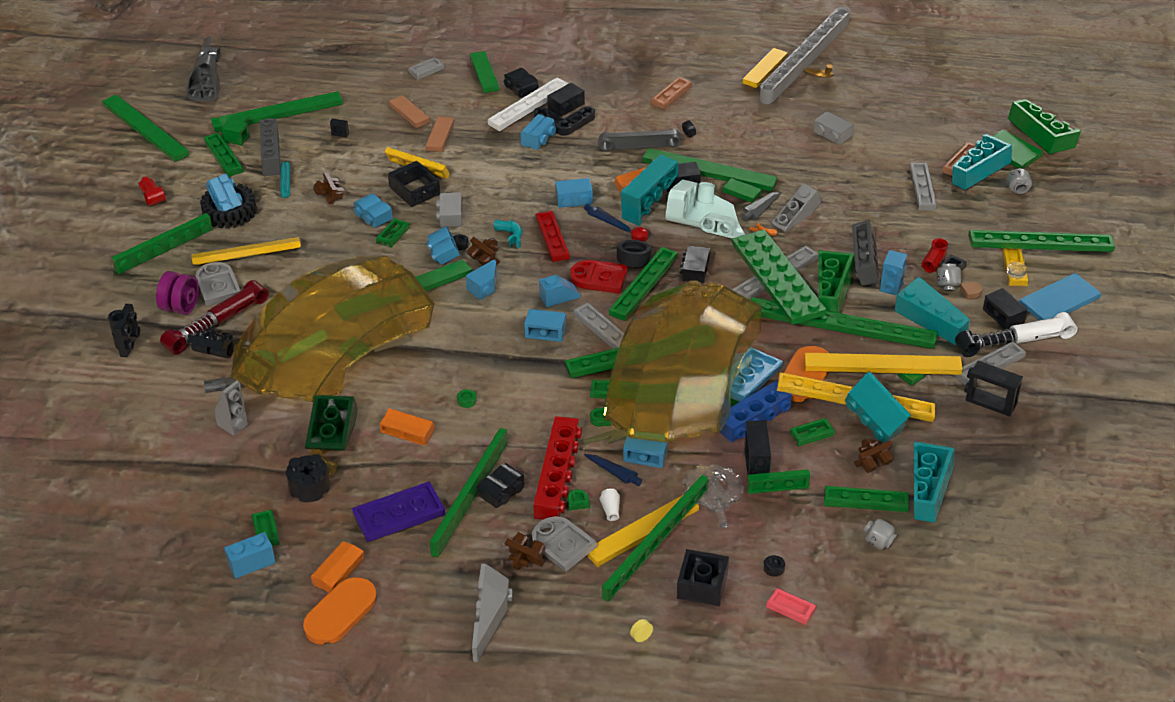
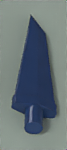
M588 203L584 206V210L588 211V215L631 233L630 228L626 224L605 212L602 208L598 206L593 207Z
M583 454L622 482H631L637 486L641 485L642 479L637 477V472L598 455Z

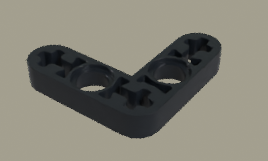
M590 106L583 107L566 118L545 107L534 109V118L540 114L545 116V118L554 119L556 133L561 136L570 135L595 119V109Z

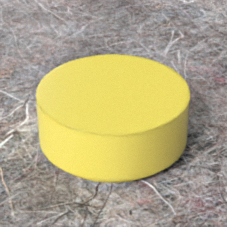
M646 619L639 620L632 626L630 634L637 642H643L652 634L653 626Z

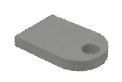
M211 262L203 265L196 272L199 290L206 306L220 303L241 291L231 267L226 263Z
M563 517L546 518L540 521L532 531L533 542L538 540L546 547L543 555L565 572L597 547V543L593 538ZM546 528H551L548 532H542Z

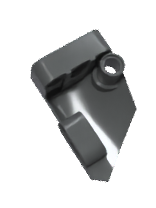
M207 37L203 41L187 80V96L192 100L214 101L217 99L220 91V79L216 62L220 61L221 52L219 47H210L211 37Z

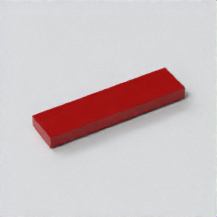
M553 211L536 213V221L552 262L570 259L569 251Z

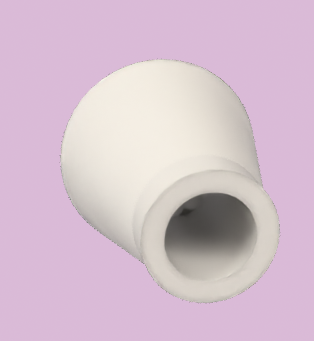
M615 489L603 490L599 499L606 513L607 520L616 521L619 519L620 495Z

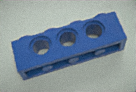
M774 381L717 415L716 430L731 443L737 439H742L745 436L746 421L766 420L767 422L773 420L778 414L789 410L792 394L777 391L778 382Z

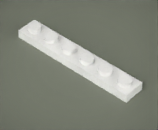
M558 77L489 118L488 125L498 131L503 130L534 111V109L547 103V95L569 83Z

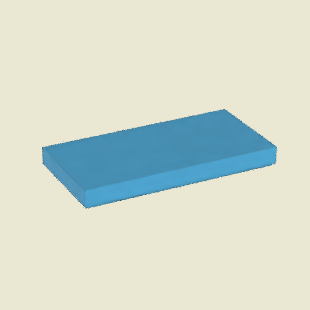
M1074 273L1021 298L1019 302L1027 308L1030 314L1040 321L1054 318L1062 312L1070 313L1099 299L1101 292Z
M750 347L710 383V388L741 402L753 395L783 367V361Z

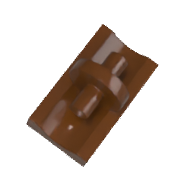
M323 172L324 180L317 181L314 184V192L317 195H324L328 204H333L335 199H343L344 189L339 187L338 178H332L328 172Z
M475 237L470 240L472 246L467 250V253L472 259L475 260L481 254L482 256L478 261L482 266L492 260L496 261V266L500 263L495 257V252L499 249L496 239H485L483 243Z
M863 439L862 446L858 448L860 452L859 459L854 464L856 467L862 466L867 473L877 469L878 464L875 461L877 458L883 466L890 464L894 459L890 451L893 446L889 440L878 445L877 440Z
M520 532L515 535L513 540L507 538L504 543L509 547V552L513 553L509 556V559L513 561V568L520 570L523 566L528 568L530 562L542 567L545 562L542 558L546 549L545 545L538 540H534L530 548L526 547L529 538Z

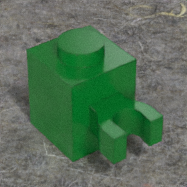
M241 116L238 121L230 119L222 127L225 142L240 146L250 137L249 124L246 123L248 117Z

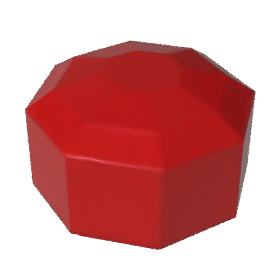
M643 227L634 228L631 231V239L646 242L648 240L647 229Z

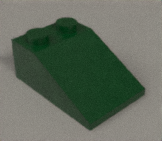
M314 396L305 449L346 450L355 427L358 411L354 396Z

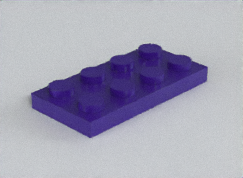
M430 481L352 508V514L367 542L446 515L445 508Z

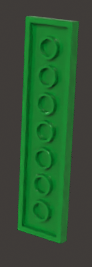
M759 230L732 238L734 248L791 325L826 315L824 305L766 230Z

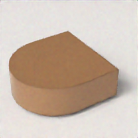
M971 281L960 284V289L967 300L981 296L982 286L979 283Z

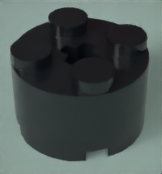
M318 454L298 458L294 457L289 460L286 477L290 495L293 498L294 496L299 498L301 502L320 500L323 494L330 489L328 468L322 457Z

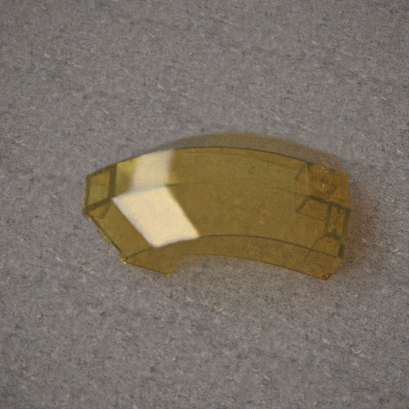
M387 256L352 257L317 267L283 288L253 319L235 346L231 377L255 393L265 395L266 392L278 393L277 397L293 399L294 396L305 397V401L313 402L315 395L333 396L339 394L342 391L346 369L362 356L390 340L429 328L435 303L411 271L404 268L403 265L395 263Z
M689 281L651 296L635 313L622 338L609 382L604 419L613 421V426L620 431L624 430L625 435L629 438L673 442L676 441V437L685 435V438L701 436L702 431L720 432L730 415V390L738 368L747 350L761 333V306L728 287L718 285L715 282L701 284L699 281Z

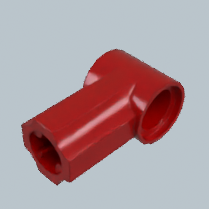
M147 176L141 178V181L138 183L139 188L143 192L149 207L166 201L165 193L161 186L158 187L152 178Z
M936 238L932 241L931 248L921 263V267L925 272H936L941 262L946 259L948 242L945 239Z

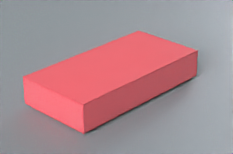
M778 588L769 598L766 606L804 625L808 623L816 610V605Z

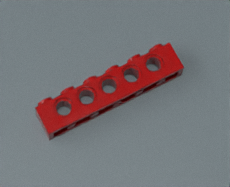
M554 417L533 504L534 519L544 520L549 517H560V513L565 511V501L563 500L567 498L569 492L567 483H571L572 471L570 469L575 467L576 457L574 453H578L579 441L577 439H581L582 427H579V418Z

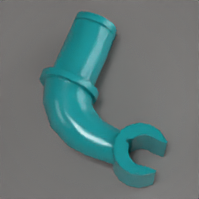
M496 219L494 221V230L513 233V235L508 237L509 247L511 249L512 245L516 243L517 249H519L523 232L521 226L514 222V220L503 221Z

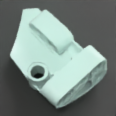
M681 180L671 188L665 216L667 221L701 228L707 233L729 238L746 235L738 222L734 205L714 195V184L701 182L698 185L696 182Z

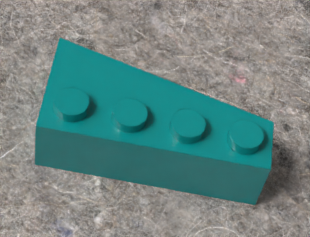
M985 133L983 139L978 140L975 147L970 148L967 155H963L953 165L952 184L966 190L1010 164L1012 145Z
M661 154L646 169H643L630 184L622 189L620 193L622 219L640 226L643 222L641 219L643 215L650 213V207L653 202L660 200L663 190L666 191L678 176V161Z
M916 278L897 294L895 312L928 330L938 331V336L956 345L955 337L957 334L969 330L970 319L922 278Z
M914 442V519L936 522L954 469V448Z

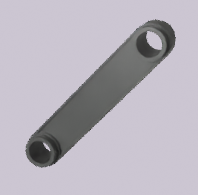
M676 129L623 133L603 132L600 134L598 141L600 148L604 151L668 146L674 148L679 146L681 137Z

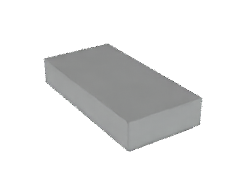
M434 57L410 67L409 73L418 80L443 70L444 64Z

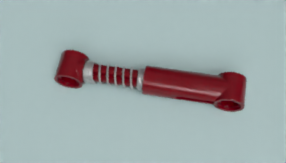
M250 280L241 291L209 309L205 316H201V319L193 321L192 324L190 323L188 326H185L184 329L181 328L176 331L169 329L161 335L160 343L172 354H181L187 346L188 334L196 333L197 330L204 331L208 327L219 326L255 303L263 304L268 299L269 291L257 281Z

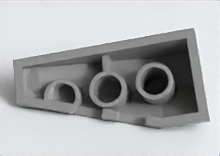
M481 564L479 576V601L476 603V621L474 623L472 643L473 662L479 661L507 611L508 601L513 600V588H509V579L487 564Z

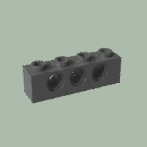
M269 118L260 120L264 176L280 175V147L277 120Z
M870 220L853 224L855 267L861 285L879 282L876 237Z

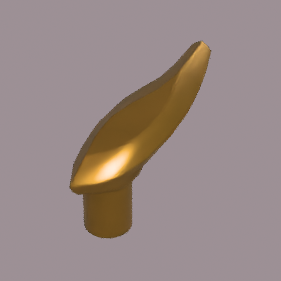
M827 64L825 70H803L811 75L822 78L834 76L831 73L833 68L831 64Z

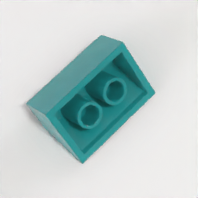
M870 371L848 392L845 398L848 409L854 411L859 416L861 423L868 426L875 438L883 443L892 440L901 433L911 416Z

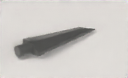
M772 192L744 207L743 211L745 214L742 215V219L744 221L750 218L757 220L782 192Z

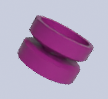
M173 271L165 272L157 286V307L160 310L174 311L177 314H190L195 308L198 299V279L192 275H181Z

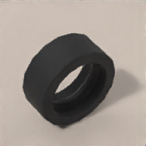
M639 240L622 241L617 245L616 259L625 266H645L651 260V246Z

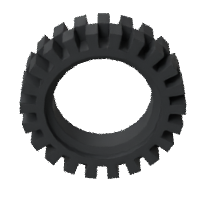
M240 183L237 186L235 184L234 189L236 193L241 195L244 204L232 211L213 209L215 204L209 192L206 191L205 195L201 197L202 200H200L202 215L207 213L210 216L212 226L216 227L218 225V228L221 229L224 225L226 229H230V225L236 228L238 223L241 226L245 225L244 221L248 223L250 218L253 219L254 214L257 212L255 194L252 189H248L246 185L243 187Z

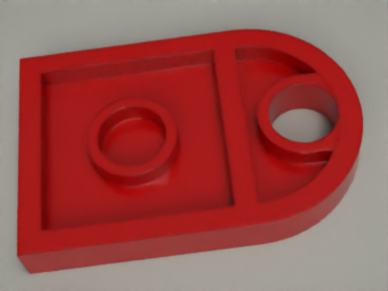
M583 260L571 267L570 279L579 288L620 294L628 272V266L596 260Z

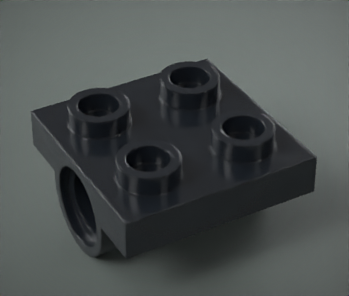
M125 303L122 310H114L109 313L108 321L114 344L119 350L120 357L128 358L130 351L134 349L137 337L140 336L141 329L137 324V313L134 311L133 304Z
M214 329L197 330L196 333L188 334L187 342L191 343L193 351L226 359L232 357L234 348L239 346L240 338L233 337L232 333L223 332L218 334Z

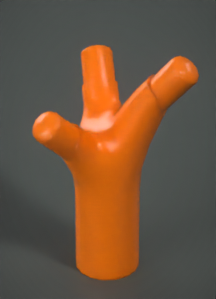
M759 223L756 224L758 228L749 227V230L754 232L766 230L769 236L777 235V229L764 228Z

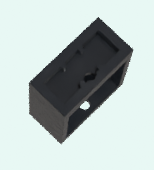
M418 161L388 173L389 187L410 207L440 195L439 180ZM417 179L424 184V186L413 191L404 186Z
M977 361L974 367H970L967 374L969 381L964 389V392L967 393L965 401L1011 417L1018 404L1023 376ZM977 379L1008 389L1006 398L976 388Z
M766 420L746 421L744 453L747 475L770 473L771 451Z

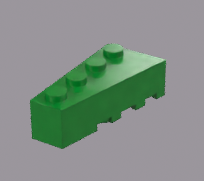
M1027 99L1012 102L1008 119L1047 153L1053 154L1076 148L1081 130L1077 128L1073 130L1069 127V123L1057 121L1055 115L1042 112L1043 109Z
M818 250L819 300L826 308V311L840 313L855 272L854 254Z

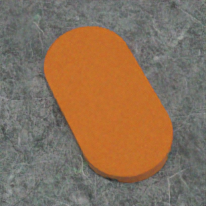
M817 346L802 347L795 352L784 371L786 374L825 381L829 372L805 371L804 357L805 353L829 352ZM792 394L791 401L803 402L805 399L809 398L810 400L813 398Z
M360 577L348 578L340 582L306 615L303 628L308 640L318 645H325L328 642L332 644L341 640L374 607L376 603V588L373 583Z

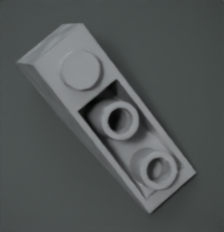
M803 183L771 224L783 232L793 228L810 216L822 202L818 192Z
M235 381L221 392L214 411L217 426L233 436L248 425L239 381Z

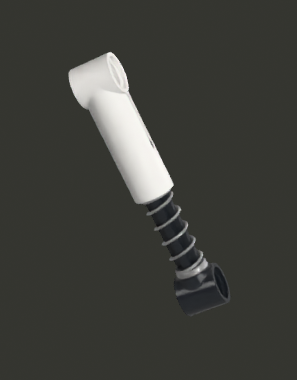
M1062 312L1051 319L1013 325L1010 327V330L1005 329L1004 332L998 330L997 333L990 332L989 335L983 333L981 336L979 334H972L968 330L962 331L955 337V343L964 357H972L981 348H985L987 345L992 347V344L999 345L1002 342L1006 344V342L1011 341L1021 344L1058 336L1068 339L1077 333L1078 327L1068 313Z

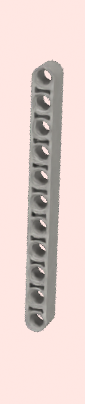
M838 7L760 85L759 100L761 103H773L803 70L848 26L850 10L847 7Z

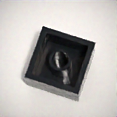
M686 549L677 581V599L720 607L728 576L729 557Z

